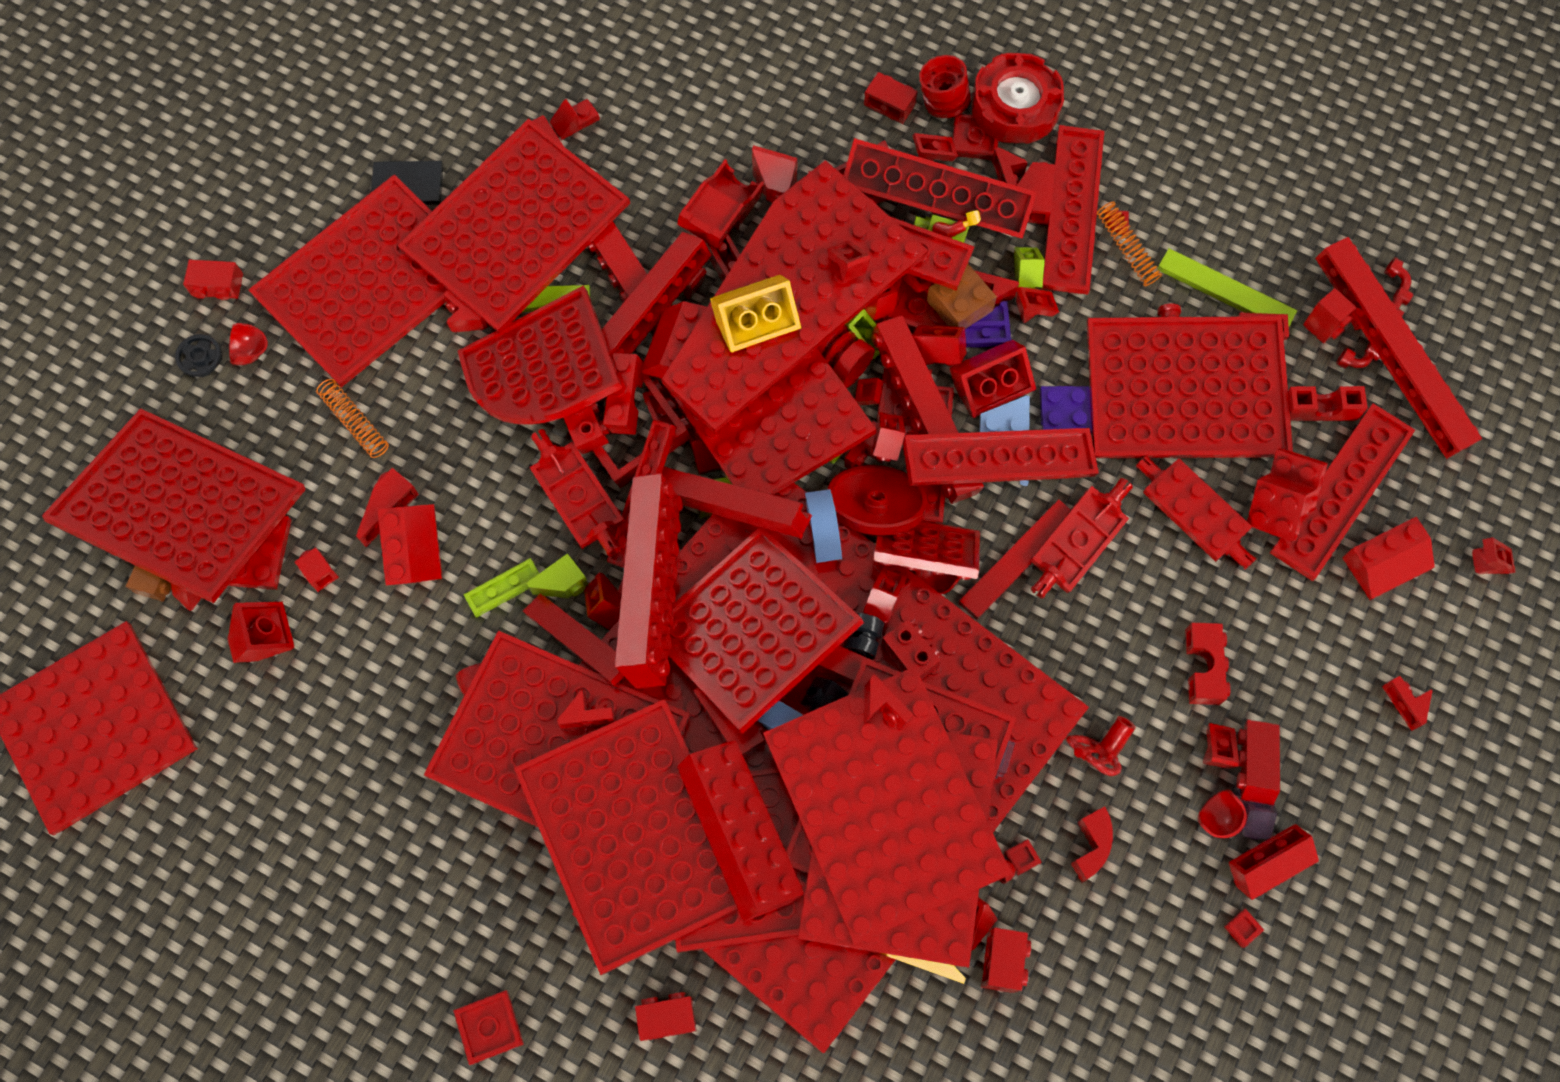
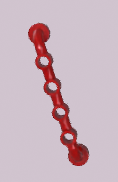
M1394 257L1386 267L1384 274L1391 278L1397 275L1401 279L1402 283L1395 292L1392 303L1395 304L1397 311L1402 317L1404 311L1399 309L1402 304L1406 306L1414 294L1409 291L1412 281L1408 271L1402 267L1404 262ZM1369 343L1361 359L1354 358L1356 352L1346 348L1337 359L1336 364L1344 369L1348 366L1364 368L1373 359L1377 361L1380 357L1371 343Z

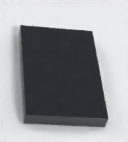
M442 161L373 162L371 192L395 174L425 205L441 204Z

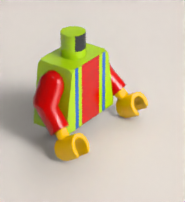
M978 210L966 213L967 221L931 212L930 217L916 214L913 225L964 243L969 226L978 224L981 218Z

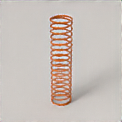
M1114 201L1102 206L1096 214L1099 215V219H1102V223H1105V228H1108V232H1111L1110 236L1114 237L1113 240L1117 241L1116 245L1120 246V250H1123L1122 254H1126L1125 258L1129 259L1128 263H1132L1131 267L1135 268L1134 272H1138L1137 277H1141L1140 281H1144L1143 286H1148L1158 280L1162 273H1159L1160 270H1158L1148 278L1141 280L1144 275L1155 270L1157 266L1139 275L1141 271L1150 267L1154 261L1145 265L1141 270L1136 271L1137 267L1148 262L1151 257L1144 259L1137 266H1133L1135 262L1147 256L1148 252L1139 256L1135 261L1130 262L1131 258L1142 253L1145 248L1138 250L1131 257H1127L1129 253L1140 248L1142 243L1133 247L1129 252L1124 253L1127 248L1135 245L1139 239L1132 241L1125 248L1121 249V246L1134 239L1136 234L1127 238L1123 243L1118 244L1120 240L1132 234L1134 230L1128 231L1115 240L1116 236L1124 233L1131 226L1128 225L1116 235H1112L1114 231L1125 226L1128 221L1122 222L1114 230L1109 231L1111 227L1117 225L1125 218L1124 216L1120 217L1110 226H1106L1107 223L1115 220L1122 214V212H1118L1113 215L1119 208L1111 210L1115 207L1116 203ZM1109 205V206L1106 207L1101 213H1099V211H1100L1101 209H1103L1105 206ZM1111 210L1104 217H1100L1103 213H1106L1107 211ZM1113 215L1108 221L1103 222L1105 218ZM1160 275L1159 277H1157V278H1156L1155 280H1153L1152 282L1146 284L1148 281H1150V280L1153 279L1154 277Z
M334 379L323 381L317 387L316 393L330 407V410L340 419L347 430L356 438L357 442H360V445L370 454L371 458L384 454L389 446L384 437H380L377 429H373L374 426L370 425L367 417H363L364 414L360 413V409H357L354 402L350 401V398L347 397L344 390L340 389V386L337 385ZM329 380H332V382L327 383V384L321 389L320 393H318L319 387H320L324 382L329 381ZM334 383L331 388H329L325 393H322L323 389L327 385ZM339 400L334 406H331L333 402ZM342 404L337 410H334L336 406ZM353 406H355V409L351 410L345 417L341 418L342 414L347 413ZM359 414H362V417L358 418L352 423V425L348 426L349 422L356 419L359 416ZM353 415L348 421L344 422L346 418ZM363 418H365V421L361 422L355 429H351L352 426L358 424ZM366 422L369 423L367 426L363 427L358 433H355V431L361 428ZM369 426H372V429L365 432L362 437H358L360 433H363ZM372 430H375V433L371 434L365 441H361L362 438L369 435L372 432ZM376 434H379V436L373 439L369 443V445H365L367 441L371 440ZM379 438H382V441L375 444L372 449H368L370 445L374 444ZM383 443H386L382 449L375 453H372V451L375 448L379 447ZM386 447V449H385L381 454H379L378 456H375V457L371 456V455H373V454L379 453L380 451H382V450Z

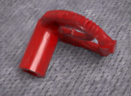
M1118 716L1101 742L1097 743L1094 739L1092 740V738L1083 735H1070L1066 738V741L1074 749V755L1077 758L1088 761L1090 765L1105 775L1116 776L1122 769L1117 756L1136 729V726L1130 720ZM1079 743H1084V744H1087V745H1090V746H1083L1082 744H1079ZM1091 753H1098L1100 755L1098 759H1096L1094 756L1091 755ZM1110 764L1113 768H1108L1104 765Z

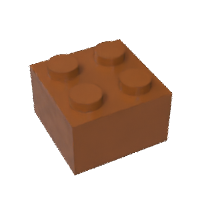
M968 264L957 291L935 283L929 287L927 302L947 326L965 327L966 329L994 310L997 296Z

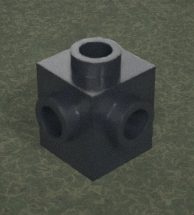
M815 676L812 684L806 691L801 705L808 709L809 712H812L848 696L849 693L833 680Z

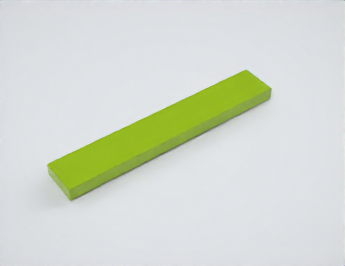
M1168 248L1157 268L1160 272L1244 313L1288 314V325L1290 326L1298 311Z

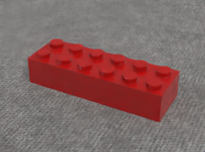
M733 740L689 754L677 768L743 922L788 905L802 896L804 891L737 741Z

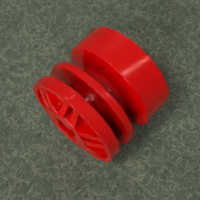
M942 55L930 59L922 66L919 79L924 105L928 113L938 118H951L961 114L971 101L967 68L964 62L956 56Z
M844 325L817 349L845 387L849 388L865 372L874 357L875 349L863 339L855 341V333L848 331V328Z

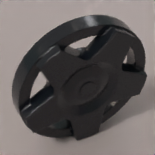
M197 334L186 338L180 343L175 353L177 366L183 373L192 377H206L218 367L223 357L221 347L217 341L204 334ZM198 340H199V342L197 343V345H191V344H190V343H192V342H194V341H198ZM211 343L215 345L216 350L211 349ZM183 353L186 358L181 362V355Z

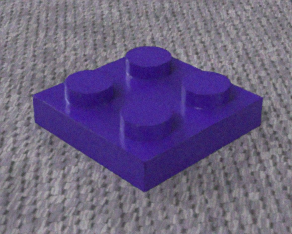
M1041 386L1042 430L1090 428V433L1092 432L1089 386Z

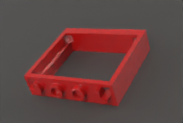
M644 374L643 382L673 424L677 426L669 449V453H671L692 438L688 432L691 426L684 416L679 418L674 411L678 408L671 398L665 399L661 393L665 390L658 380L652 381L648 375ZM603 446L593 450L619 488L633 480L642 454L621 469H618Z

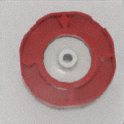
M1004 53L994 57L991 63L980 68L975 79L972 92V115L975 122L987 135L996 138L1002 143L1028 144L1042 139L1055 127L1064 103V84L1058 71L1055 70L1053 72L1044 65V59L1033 54Z

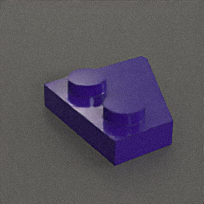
M1007 301L1001 302L992 312L965 329L966 348L996 347L1011 340Z

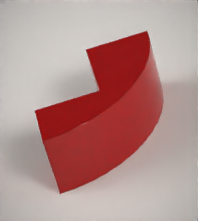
M1105 806L1077 822L1093 849L1092 852L1071 863L1082 883L1095 875L1103 867L1112 848L1113 828Z

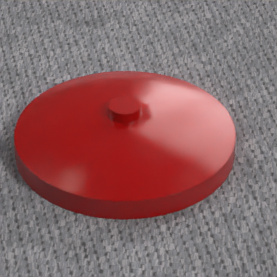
M877 465L853 467L835 476L828 486V490L830 489L832 493L837 521L857 532L870 535L903 533L917 526L923 520L926 513L927 494L923 486H909L908 474L894 468Z

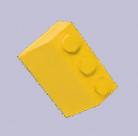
M781 275L710 298L716 322L730 352L801 329L790 281Z

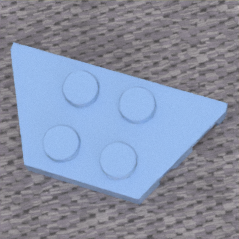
M1024 396L981 413L979 432L1029 430L1030 396ZM1029 480L1020 481V484L1023 486H1027Z

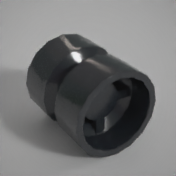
M857 613L864 623L844 641L843 647L874 660L879 646L876 640L881 638L885 623L875 616Z

